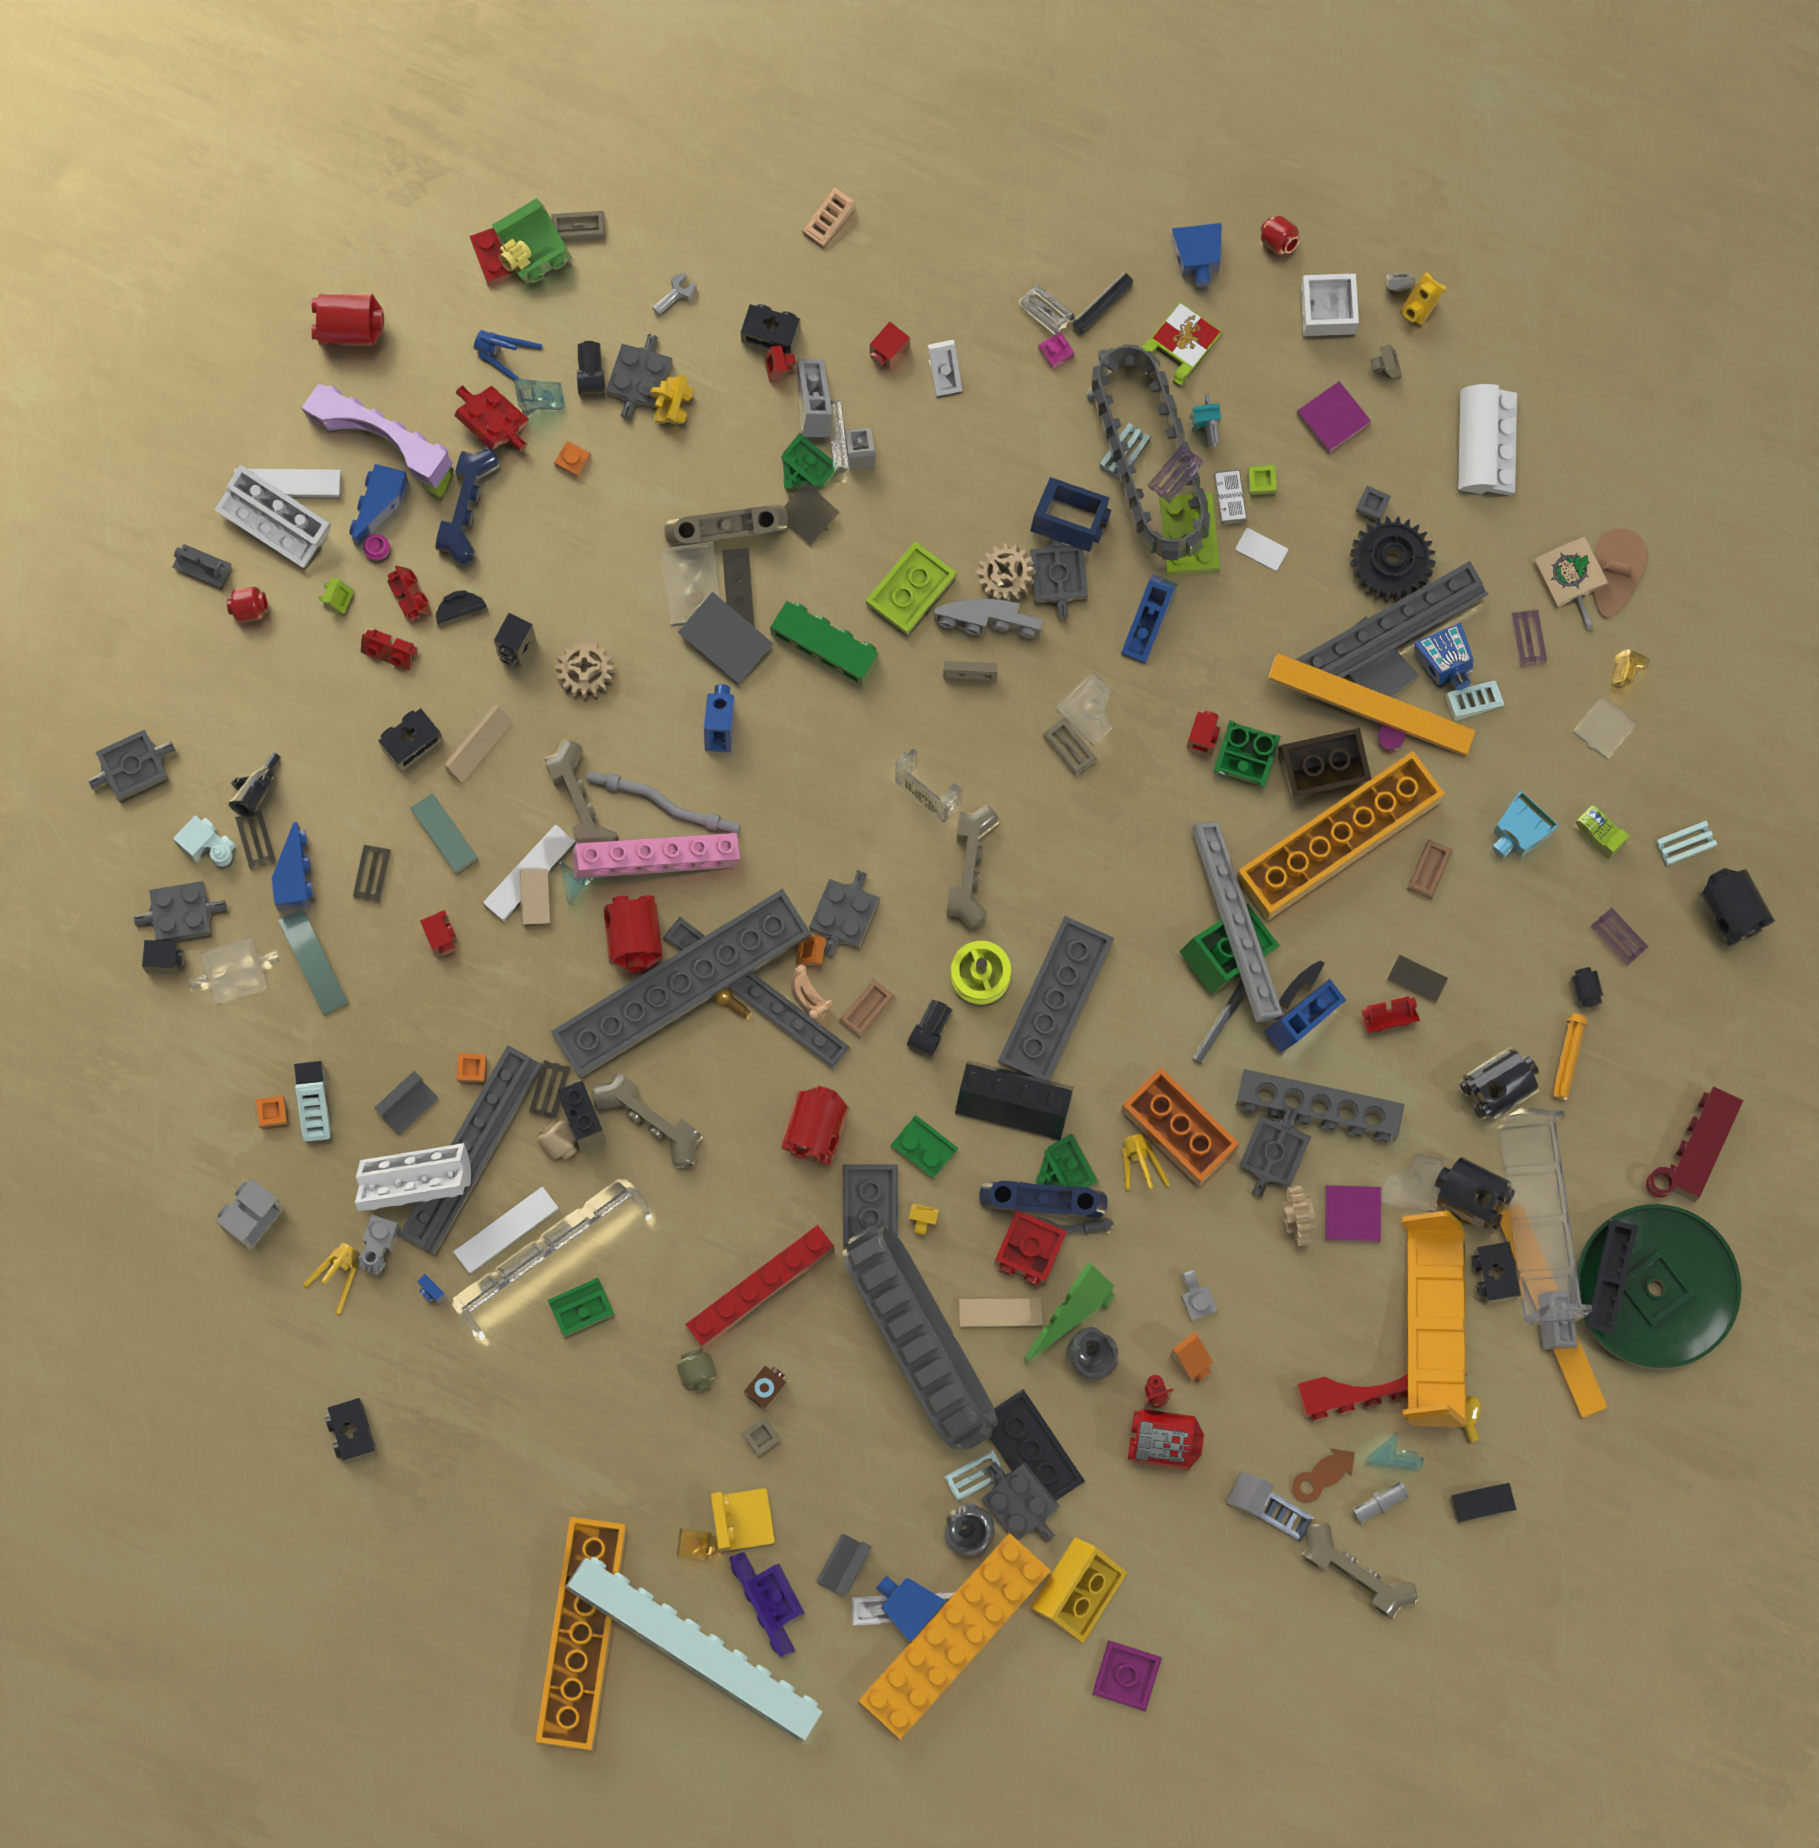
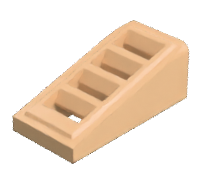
M835 187L803 229V233L824 247L855 210V201ZM835 202H837L838 204H840V205L843 206L844 208H843V209L840 208L838 205L835 204ZM831 209L833 212L838 214V217H834L827 211ZM821 218H825L832 225L828 226L823 221H821ZM816 225L826 232L824 236L814 229Z

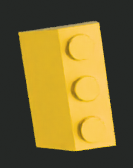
M1075 1537L1030 1608L1079 1642L1084 1643L1128 1572L1097 1547Z

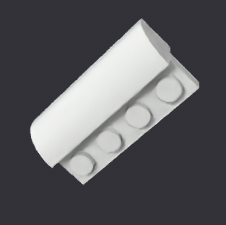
M1495 384L1471 385L1460 390L1458 490L1477 494L1493 492L1509 496L1515 493L1517 393L1500 390L1499 385Z
M240 465L226 487L228 489L216 506L215 511L302 568H305L317 548L326 539L331 523Z
M465 1144L360 1160L356 1174L359 1188L355 1205L358 1211L376 1210L382 1207L401 1206L407 1203L427 1202L432 1199L463 1195L464 1188L471 1184L470 1161Z

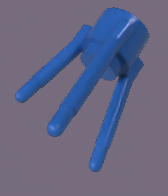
M484 330L477 334L474 342V349L480 351V358L487 360L516 382L519 381V377L490 355H495L500 347L517 350L516 345L542 349L543 346L539 343L502 336L493 332L489 333Z

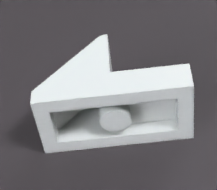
M954 340L929 344V367L936 396L961 392L962 386Z

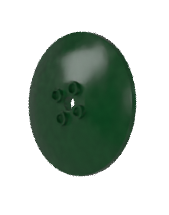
M1646 1204L1635 1206L1612 1216V1219L1638 1225V1230L1625 1278L1626 1284L1614 1332L1611 1334L1588 1328L1590 1333L1607 1351L1616 1357L1644 1368L1671 1369L1682 1367L1709 1354L1723 1341L1731 1330L1741 1301L1742 1287L1739 1267L1724 1237L1700 1216L1671 1205ZM1609 1219L1591 1235L1577 1263L1575 1295L1585 1325ZM1657 1281L1661 1283L1663 1293L1659 1296L1651 1294L1649 1291L1650 1282Z

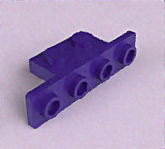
M744 1552L729 1557L732 1572L739 1578L744 1587V1595L752 1603L757 1613L759 1624L765 1628L770 1638L772 1649L778 1653L779 1657L795 1652V1648L783 1626L805 1614L780 1564L773 1565L756 1575Z

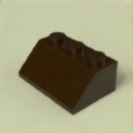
M1360 728L1283 744L1278 747L1283 774L1293 798L1362 783L1372 779Z

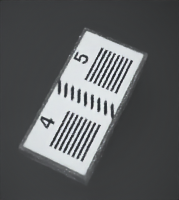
M1240 469L1214 472L1213 477L1220 525L1247 522Z

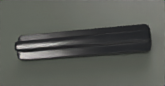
M1122 273L1072 321V327L1078 333H1083L1133 284V279L1127 273Z

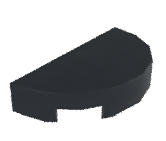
M466 590L454 591L443 598L436 611L437 626L439 627L486 611L488 607L480 596L478 597Z

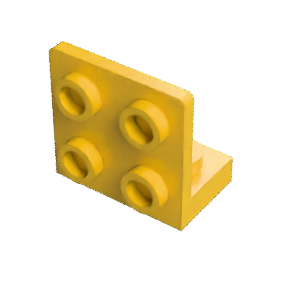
M763 1488L725 1495L722 1492L711 1493L720 1552L775 1543L767 1489Z

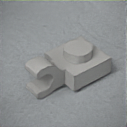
M1194 1270L1183 1273L1182 1278L1188 1293L1183 1294L1181 1297L1191 1322L1216 1313L1218 1310L1208 1285L1202 1288L1199 1287Z

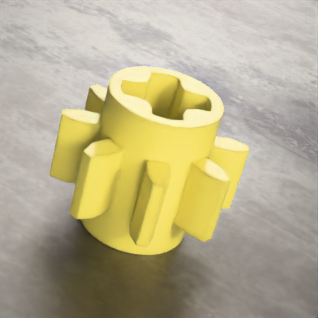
M511 239L500 248L503 253L499 255V260L506 270L512 271L515 269L518 273L531 264L528 260L532 256L531 251L523 241L520 240L516 243L514 239Z

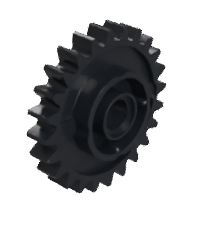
M1386 516L1384 524L1378 519L1375 520L1374 527L1366 524V533L1359 531L1358 538L1360 540L1353 541L1352 546L1356 549H1352L1350 552V556L1355 558L1351 560L1350 566L1357 567L1353 571V576H1361L1358 585L1366 583L1368 585L1367 593L1375 590V598H1378L1383 593L1385 594L1386 601L1389 600L1390 595H1394L1396 600L1399 601L1401 594L1407 597L1411 594V590L1415 592L1420 589L1419 584L1426 586L1428 582L1426 577H1431L1433 571L1429 568H1433L1436 561L1431 559L1435 556L1436 552L1429 550L1433 542L1424 540L1427 532L1418 533L1420 525L1417 524L1413 528L1410 527L1409 519L1402 524L1399 516H1397L1395 522H1391L1390 518ZM1389 554L1396 555L1399 561L1396 563L1389 562L1386 556Z

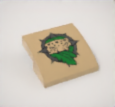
M1586 537L1560 546L1535 559L1559 607L1582 595L1587 596L1609 584Z

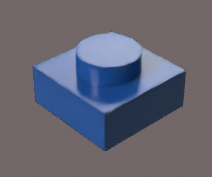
M426 1274L417 1281L422 1287L419 1293L429 1303L434 1299L439 1305L447 1298L445 1293Z

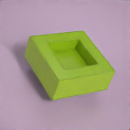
M1275 465L1248 466L1250 495L1276 494Z

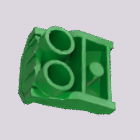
M1229 720L1214 772L1265 787L1281 736L1246 727Z

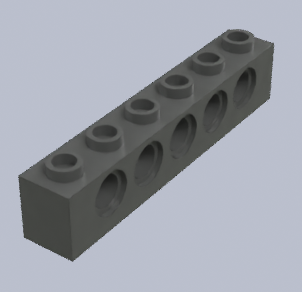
M1243 1070L1235 1106L1241 1107V1110L1244 1112L1257 1113L1258 1110L1267 1112V1116L1271 1118L1283 1119L1288 1109L1285 1098L1295 1096L1298 1098L1300 1105L1292 1107L1293 1109L1289 1117L1291 1118L1294 1109L1298 1110L1299 1112L1294 1120L1298 1124L1310 1125L1311 1122L1321 1124V1128L1329 1131H1337V1128L1348 1130V1134L1357 1137H1364V1134L1375 1136V1140L1384 1143H1390L1391 1140L1396 1141L1399 1136L1405 1106L1403 1103L1252 1070ZM1262 1090H1268L1272 1093L1273 1099L1268 1102L1263 1101L1258 1093ZM1314 1102L1324 1103L1326 1112H1315L1312 1104ZM1349 1108L1353 1112V1117L1351 1119L1342 1118L1339 1114V1109ZM1370 1113L1376 1114L1380 1119V1123L1377 1125L1369 1124L1366 1120V1115Z

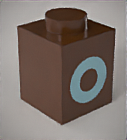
M764 1366L744 1390V1394L767 1412L787 1387V1382L784 1381L786 1376L774 1366L771 1369Z

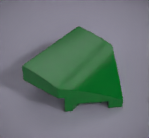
M801 433L796 436L783 452V455H781L783 460L784 489L824 487L841 468L806 437H802Z
M1070 1134L1048 1146V1149L1044 1151V1159L1035 1183L1089 1188L1097 1184L1099 1180L1074 1134Z

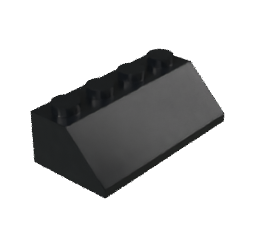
M968 1060L960 1086L955 1113L1061 1140L1074 1087Z

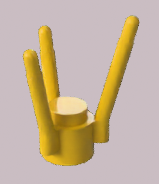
M1137 1134L1124 1139L1125 1148L1121 1149L1124 1160L1125 1190L1129 1191L1131 1188L1130 1157L1132 1161L1140 1162L1149 1190L1153 1189V1184L1145 1158L1148 1156L1165 1186L1169 1187L1170 1182L1152 1150L1151 1143L1146 1142L1145 1135Z
M341 1243L338 1249L335 1248L332 1254L303 1284L305 1288L308 1287L331 1263H333L332 1267L321 1281L323 1285L328 1282L338 1268L345 1272L350 1268L338 1302L336 1315L341 1314L355 1272L359 1267L357 1259L360 1253L345 1243Z

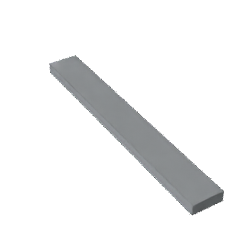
M1219 822L1197 823L1192 827V831L1256 1022L1280 1020L1283 1017V1013Z

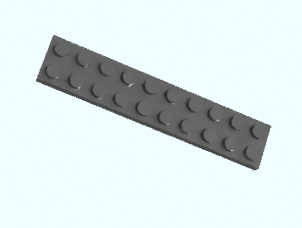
M782 888L552 1030L551 1033L579 1078H582L812 935Z

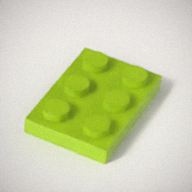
M1205 493L1208 501V513H1210L1209 537L1203 539V548L1191 557L1179 558L1178 561L1165 560L1167 575L1220 571L1212 493ZM1191 494L1159 497L1163 538L1171 540L1182 539L1195 530L1193 528V520L1199 519L1196 509H1190L1188 501L1192 499Z
M915 541L866 599V604L908 635L954 580L957 572Z

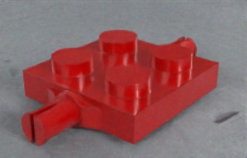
M461 385L456 390V394L466 403L456 410L454 416L491 450L507 442L514 445L520 452L527 447L528 443L521 439L517 433L527 426L529 418L492 385L476 395L469 392L464 385Z

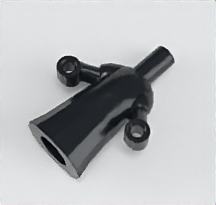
M271 753L264 766L252 772L250 776L236 777L232 780L231 784L238 792L229 801L231 810L241 816L252 817L255 815L267 794L271 780L275 777L274 769L281 759L277 753Z

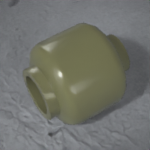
M702 1349L681 1355L682 1360L678 1362L677 1369L682 1385L685 1388H694L695 1392L711 1388L710 1382L714 1381L717 1377L711 1355L703 1353Z

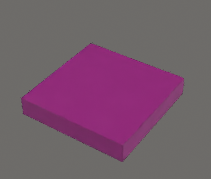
M1340 381L1297 410L1298 416L1328 453L1371 424L1369 417Z
M1326 1185L1325 1241L1380 1243L1381 1187Z
M1108 1640L1092 1695L1146 1712L1162 1657Z

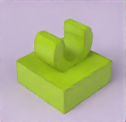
M331 578L329 583L324 584L326 588L324 596H319L318 599L336 613L345 614L354 590L340 579Z

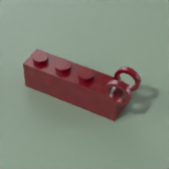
M1714 1086L1708 1093L1704 1091L1697 1105L1701 1108L1698 1117L1692 1116L1686 1129L1690 1132L1687 1141L1682 1140L1675 1153L1680 1156L1676 1165L1671 1164L1669 1168L1658 1167L1648 1176L1645 1182L1648 1194L1654 1198L1662 1199L1671 1192H1674L1696 1202L1704 1190L1744 1100ZM1654 1177H1664L1668 1181V1189L1662 1190L1657 1188L1654 1184Z

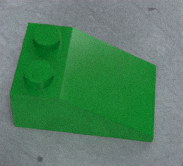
M1247 903L1246 905L1265 958L1280 945ZM1222 920L1193 937L1179 951L1211 994H1214L1240 976Z

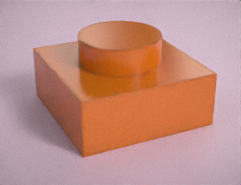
M566 441L554 461V465L578 478L591 455L590 452Z
M810 936L798 944L796 964L804 966L822 965L826 938Z
M458 1053L457 1082L485 1083L486 1054Z
M284 1096L256 1099L260 1128L288 1124Z

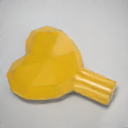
M1472 1395L1467 1397V1423L1462 1427L1465 1430L1469 1443L1479 1440L1475 1423L1481 1413V1403L1478 1398Z

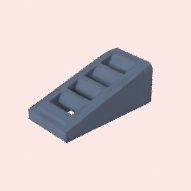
M1271 1491L1257 1518L1301 1542L1307 1527L1311 1524L1314 1517ZM1270 1499L1271 1502L1264 1513L1263 1510ZM1279 1504L1281 1508L1274 1519L1271 1516ZM1290 1510L1291 1514L1288 1517L1285 1525H1283L1281 1522L1284 1519L1287 1511ZM1299 1515L1302 1518L1295 1531H1293L1291 1527Z

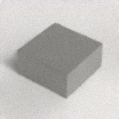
M1241 1472L1226 1503L1238 1511L1259 1517L1274 1485L1263 1478Z

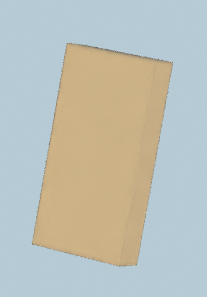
M548 869L520 870L522 924L550 923Z

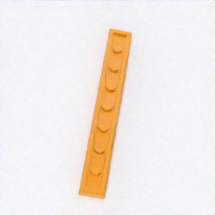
M1279 653L1275 655L1267 680L1462 756L1468 755L1476 731Z
M1519 1204L1500 1212L1503 1218L1499 1227L1505 1241H1510L1514 1263L1539 1319L1538 1296L1547 1292H1558L1522 1205ZM1576 1334L1578 1347L1554 1349L1552 1352L1579 1416L1582 1419L1608 1407Z

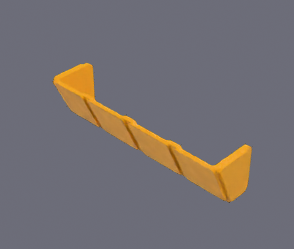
M1450 1211L1402 1217L1401 1224L1408 1230V1409L1402 1410V1417L1412 1426L1464 1427L1467 1423L1464 1228L1462 1223Z

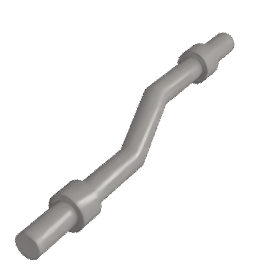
M588 771L586 781L604 785L606 789L613 791L620 789L647 796L675 818L706 826V829L714 831L721 829L739 833L740 823L721 819L720 815L713 813L706 815L679 808L651 786L621 779V776L611 773L609 776L593 771Z

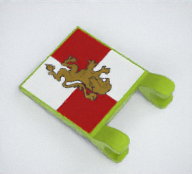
M1180 302L1142 348L1145 351H1151L1153 354L1159 348L1182 364L1176 370L1175 377L1173 378L1176 384L1182 385L1191 371L1220 337L1222 331Z

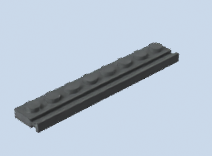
M1469 561L1295 660L1342 678L1484 598L1489 593L1483 587L1480 577Z
M507 1045L451 1145L465 1144L471 1168L470 1186L464 1188L463 1195L432 1199L427 1202L419 1201L400 1232V1237L427 1250L433 1255L436 1254L543 1066L542 1063Z

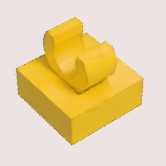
M913 1203L909 1219L917 1220L914 1233L925 1235L928 1223L936 1225L940 1209Z

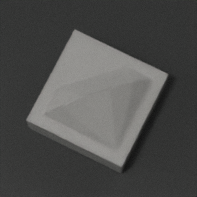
M1411 273L1387 274L1386 286L1389 290L1401 292L1415 288V278Z

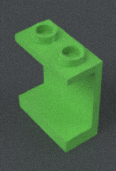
M537 198L492 224L496 233L503 239L505 244L514 239L516 243L521 240L529 247L532 256L528 260L531 264L518 272L519 276L527 284L539 281L546 272L563 267L567 260L572 258L547 210Z

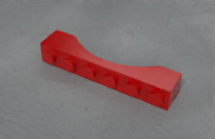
M816 1225L685 1324L687 1331L702 1351H704L767 1298L834 1253V1245L819 1225Z
M1408 1374L1395 1381L1370 1387L1351 1386L1336 1382L1327 1377L1298 1383L1296 1391L1304 1419L1312 1418V1422L1328 1418V1413L1338 1411L1339 1415L1355 1411L1354 1406L1365 1404L1366 1408L1382 1404L1381 1400L1392 1397V1401L1405 1399L1408 1397Z

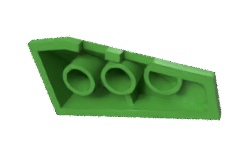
M1087 1263L1067 1292L1065 1302L1057 1307L1050 1319L1049 1325L1044 1327L1024 1357V1362L1027 1364L1031 1363L1098 1313L1101 1307L1106 1309L1115 1297L1111 1293L1114 1285L1093 1265Z

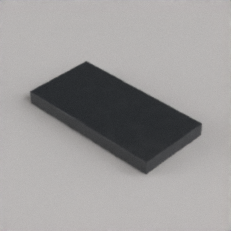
M1024 1389L994 1408L998 1424L993 1428L989 1439L1011 1472L1015 1471L1023 1463H1026L1056 1501L1085 1483V1480Z

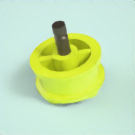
M974 941L963 946L954 956L951 966V982L954 990L963 1000L976 1005H986L997 1001L1008 989L1011 964L1007 954L998 945L988 941Z

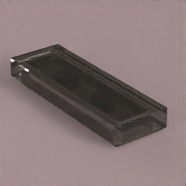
M749 548L722 550L726 603L755 627Z

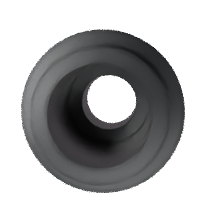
M1591 967L1576 970V975L1571 977L1577 1003H1580L1581 1009L1602 1004L1601 997L1604 995L1598 972L1591 971Z

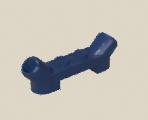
M489 447L475 454L466 451L461 452L455 473L457 480L463 481L453 520L452 523L441 521L438 530L436 550L448 552L453 561L458 565L468 563L475 555V550L465 535L466 525L471 526L474 511L471 508L473 501L477 502L481 490V487L478 486L479 480L496 471L500 466L498 457Z
M998 1181L985 1182L981 1186L979 1193L980 1203L985 1209L1018 1210L1101 1218L1106 1213L1108 1206L1107 1196L1104 1192L1087 1187Z

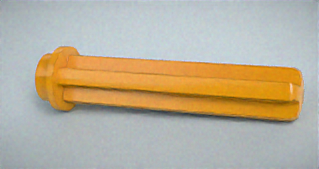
M1571 1014L1570 1018H1567L1566 1021L1569 1025L1552 1093L1555 1098L1567 1100L1584 1028L1588 1027L1587 1017L1580 1014Z

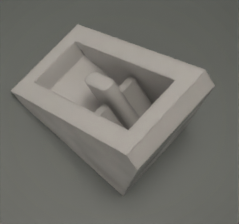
M871 428L845 430L849 470L875 468V448Z

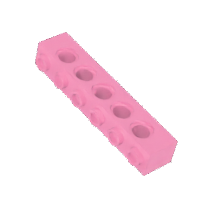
M737 833L579 843L575 845L572 852L575 878L735 868L740 860Z

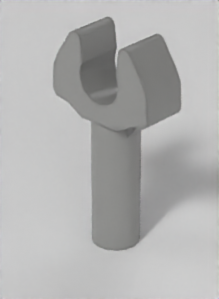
M686 273L678 274L671 278L672 290L652 307L657 315L662 314L678 298H684L689 301L694 296L696 291L695 282L686 289L680 288V285L687 280Z

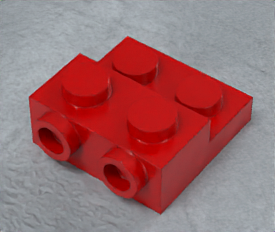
M1016 1210L994 1264L999 1265L998 1270L1009 1276H1013L1014 1272L1023 1275V1281L1036 1287L1039 1286V1283L1045 1285L1067 1231Z

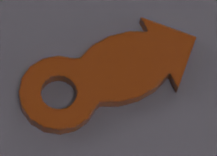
M1331 1448L1334 1455L1321 1459L1314 1466L1312 1472H1303L1295 1477L1292 1483L1294 1497L1301 1502L1311 1503L1317 1500L1323 1488L1338 1483L1344 1477L1346 1471L1352 1476L1355 1452ZM1304 1481L1311 1482L1314 1488L1313 1492L1310 1494L1303 1493L1300 1489L1301 1483Z

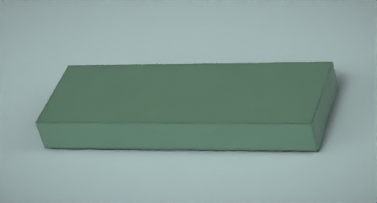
M433 793L411 807V811L455 874L478 860L474 851Z

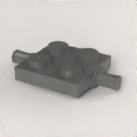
M652 334L647 335L644 348H636L626 344L621 345L606 394L620 398L625 402L620 415L622 418L627 417L630 420L635 406L645 405L657 409L654 406L656 399L650 395V391L653 387H660L661 381H665L673 361L671 357L654 351L658 340L656 335H653V338Z
M1050 538L1051 545L1044 548L1030 549V557L1034 561L1031 567L1036 570V574L1032 575L1034 580L1035 603H1056L1057 617L1062 618L1063 608L1064 618L1069 617L1067 602L1077 599H1088L1084 550L1061 544V542Z
M144 729L97 751L96 754L101 763L102 773L87 780L92 790L107 783L113 789L118 801H121L168 779L162 767L161 757L176 750L172 741L156 748Z
M857 870L852 884H843L829 879L810 923L809 929L811 931L822 934L828 939L824 948V955H828L829 958H833L838 944H848L860 949L873 919L880 898L862 889L867 877L865 872L861 873V871Z
M203 881L149 890L151 901L149 913L133 915L135 926L152 924L156 941H177L211 935L209 923L211 913L227 911V905L225 900L209 902L205 893V885Z
M1289 1106L1282 1121H1274L1265 1116H1260L1239 1165L1252 1171L1258 1177L1252 1193L1257 1194L1260 1185H1262L1258 1193L1262 1197L1268 1182H1277L1286 1187H1291L1311 1140V1136L1298 1131L1292 1126L1299 1111L1294 1109L1291 1118H1289L1293 1109Z
M996 1462L991 1464L987 1470L997 1482L992 1490L981 1498L1008 1533L1018 1541L1027 1533L1037 1530L1047 1543L1055 1534L1045 1522L1049 1515L1060 1505L1026 1463H1023L1015 1471L1007 1474L1001 1470Z

